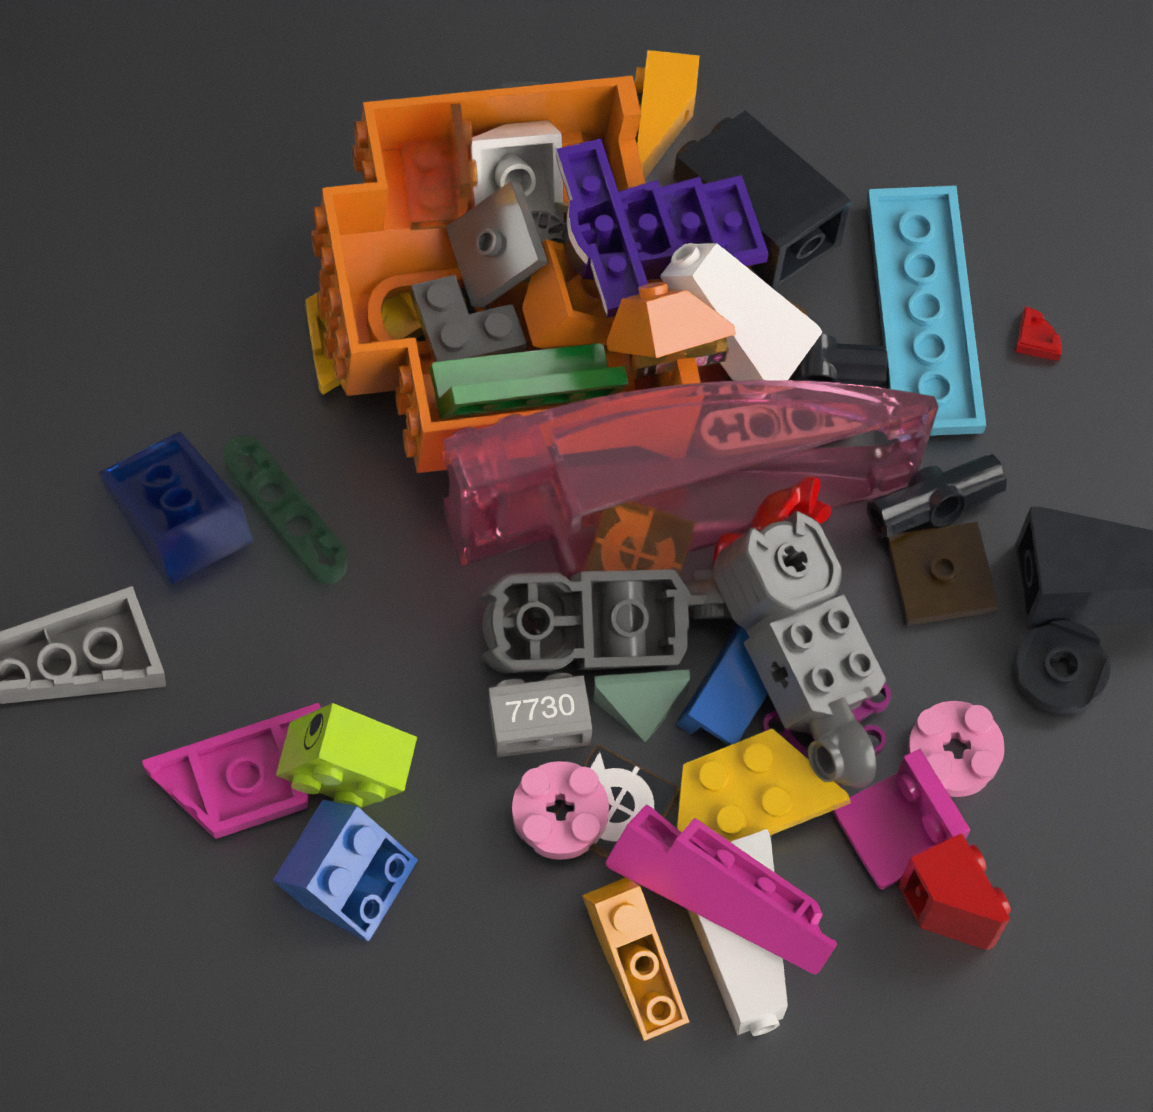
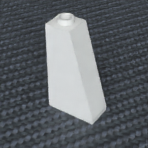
M717 243L684 244L672 255V261L661 274V279L667 282L668 288L687 290L734 324L736 335L707 344L714 354L727 352L725 361L720 363L743 396L776 397L821 335L822 330L815 322Z
M767 829L731 841L732 844L774 872L771 837ZM688 910L737 1035L751 1031L752 1036H758L776 1029L780 1025L778 1020L783 1019L788 1006L783 958Z

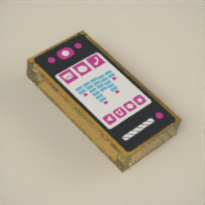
M725 337L658 358L633 355L631 365L634 379L673 372L677 359L695 357L697 367L726 362L729 348Z

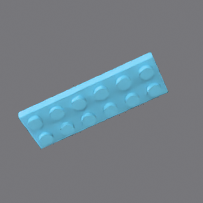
M957 187L868 189L866 199L882 341L887 351L886 377L893 437L983 434L986 428V419Z

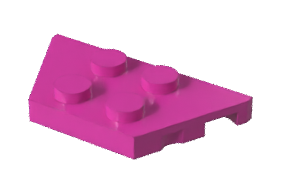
M316 703L142 760L145 772L215 839L307 809L310 794L293 789L291 781L276 776L290 722L320 709V704Z

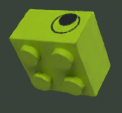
M331 703L290 722L276 776L291 781V787L299 792L307 794L321 793L334 798L333 802L354 805L362 809V807L375 802H382L388 797L404 792L417 737Z

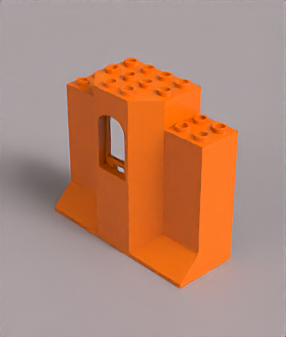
M633 76L363 102L361 121L354 122L356 145H352L355 172H362L363 184L322 188L321 206L313 207L315 230H312L313 252L315 257L321 258V270H319L320 292H317L318 313L320 319H326L327 332H324L327 360L333 359L335 378L340 380L346 396L395 391L398 414H406L407 429H403L406 457L414 456L417 473L632 447L641 448L673 461L685 459L704 402V395L695 357L684 358L682 350L654 358L608 351L607 345H603L608 367L625 366L629 382L613 398L440 419L429 371L433 360L427 342H416V338L396 340L386 330L381 317L383 302L398 296L399 293L410 292L411 285L455 275L460 289L465 288L446 227L472 209L470 138L504 124L549 120L561 133L562 147L597 139L602 140L618 192L645 184L636 143L641 110ZM563 182V202H570ZM564 213V222H566L567 213ZM662 279L647 280L648 284L664 282ZM521 281L489 303V308L493 309L513 304L527 342L525 352L544 350L532 345L522 309L529 283ZM474 307L475 313L486 310L485 307ZM676 361L674 370L671 372L636 378L639 368Z

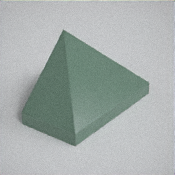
M687 669L594 676L593 702L643 742H646L687 696L690 671Z

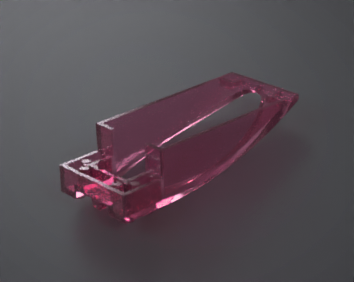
M747 380L649 388L588 399L526 416L512 414L500 419L495 425L478 430L473 427L463 428L454 432L450 438L443 439V460L449 474V497L444 499V518L461 566L549 540L561 574L571 581V576L579 572L592 571L587 570V566L606 508L623 503L692 525L693 529L685 551L686 554L716 545L723 534L746 532L750 528L754 515H756L757 508L768 495L793 487L809 475L815 476L820 480L817 500L830 505L831 510L908 486L911 478L919 470L939 406L934 396L880 387L815 381ZM871 430L885 433L887 440L898 439L896 443L885 445L810 449Z

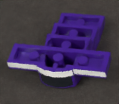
M601 139L556 149V160L570 201L563 231L564 251L572 267L583 279L595 280L606 318L616 316L621 300L639 294L638 287L648 284L647 280L661 279V274L672 261V255L684 244L717 243L744 266L767 262L768 250L742 175L707 184H702L701 178L697 177L660 187L659 181L654 180L618 192Z

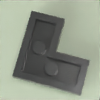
M455 275L411 285L410 296L433 363L525 352L527 342L513 304L469 314Z

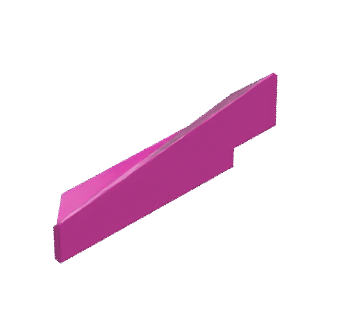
M646 804L627 824L606 860V866L609 869L812 974L820 972L837 946L836 941L823 934L818 924L823 914L817 901L696 818L681 833L652 807Z

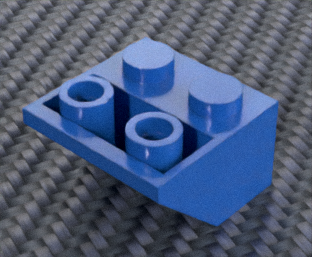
M322 800L274 877L273 882L306 909L360 939L370 941L418 859L358 806Z

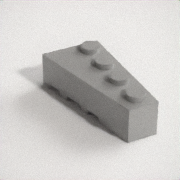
M133 586L0 631V704L166 687L165 673Z

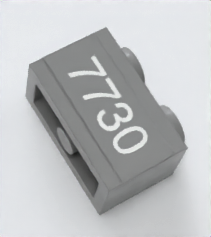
M556 673L547 676L544 681L525 683L522 679H510L500 682L497 687L489 688V710L496 757L591 745L592 723L584 676L572 677L569 673Z

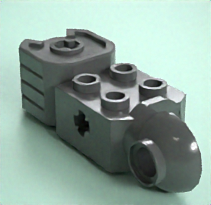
M796 511L784 521L769 524L760 532L755 528H750L744 535L742 534L736 541L722 550L714 564L713 578L734 621L745 628L750 637L744 642V645L785 729L813 734L815 741L809 746L808 757L814 773L824 782L834 781L848 788L869 786L875 777V751L868 734L855 719L852 711L865 700L879 694L886 682V678L845 595L831 599L839 588L842 567L821 525L810 516Z
M675 569L579 572L571 576V581L558 572L508 574L489 585L479 597L480 601L487 604L483 615L482 628L484 639L489 647V650L480 656L490 667L501 674L551 672L565 667L573 660L575 671L668 668L679 665L688 649V609H693L694 619H727L733 617L713 578V569L693 571V581H682ZM524 612L527 613L530 621H536L537 629L529 633L524 630L521 622Z

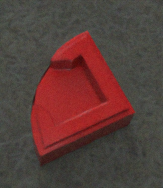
M1024 306L1015 352L1059 361L1062 354V342L1059 334L1044 319L1045 316L1041 312Z

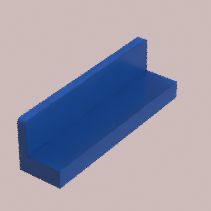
M739 624L735 626L675 725L691 735L702 727L728 746L739 742L767 696L768 692L744 645V642L750 638L745 628Z

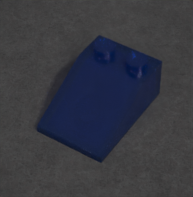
M181 431L99 472L102 481L149 557L170 584L189 577L196 571L254 542L241 501Z

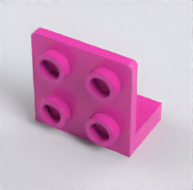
M920 748L903 757L898 773L850 797L851 804L833 810L835 818L876 886L881 890L901 880L910 857L960 833H963L966 839L971 830Z

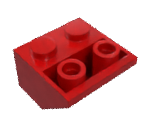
M963 833L910 857L898 888L921 929L988 950L997 944L1010 921L1008 914H1010L1011 909L1005 894L999 887H992L984 872L987 868L982 853L975 844H968Z

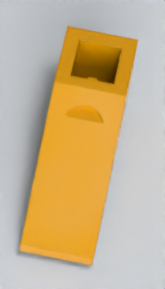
M647 50L646 67L637 66L635 88L637 93L643 94L642 104L639 105L641 118L637 130L639 131L637 147L644 179L647 178L693 117L699 55Z
M625 877L582 895L598 941L644 1041L688 1023L686 1011L641 887Z

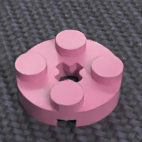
M962 701L938 703L921 712L911 731L907 745V754L919 748L922 750L946 791L952 797L972 795L983 789L994 778L1004 757L1003 735L999 726L993 720L991 712L982 705H972ZM952 738L959 739L968 748L963 751L961 759H955L952 751H944L943 745L949 744Z
M558 761L546 763L525 772L513 796L512 819L516 833L522 841L524 839L528 845L533 847L536 853L550 859L563 860L575 858L588 851L589 846L594 844L599 837L601 838L606 830L609 816V801L605 788L599 782L594 770L588 767H581L575 763ZM555 800H565L567 805H572L574 808V812L566 814V820L557 821L555 813L547 812V807L554 805Z

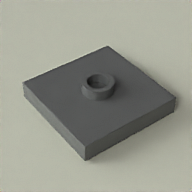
M510 181L446 227L471 306L485 307L548 263L523 187L520 183Z

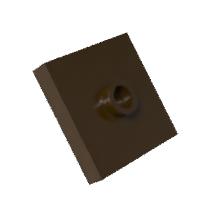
M978 521L899 533L887 537V549L906 626L997 611L999 605Z

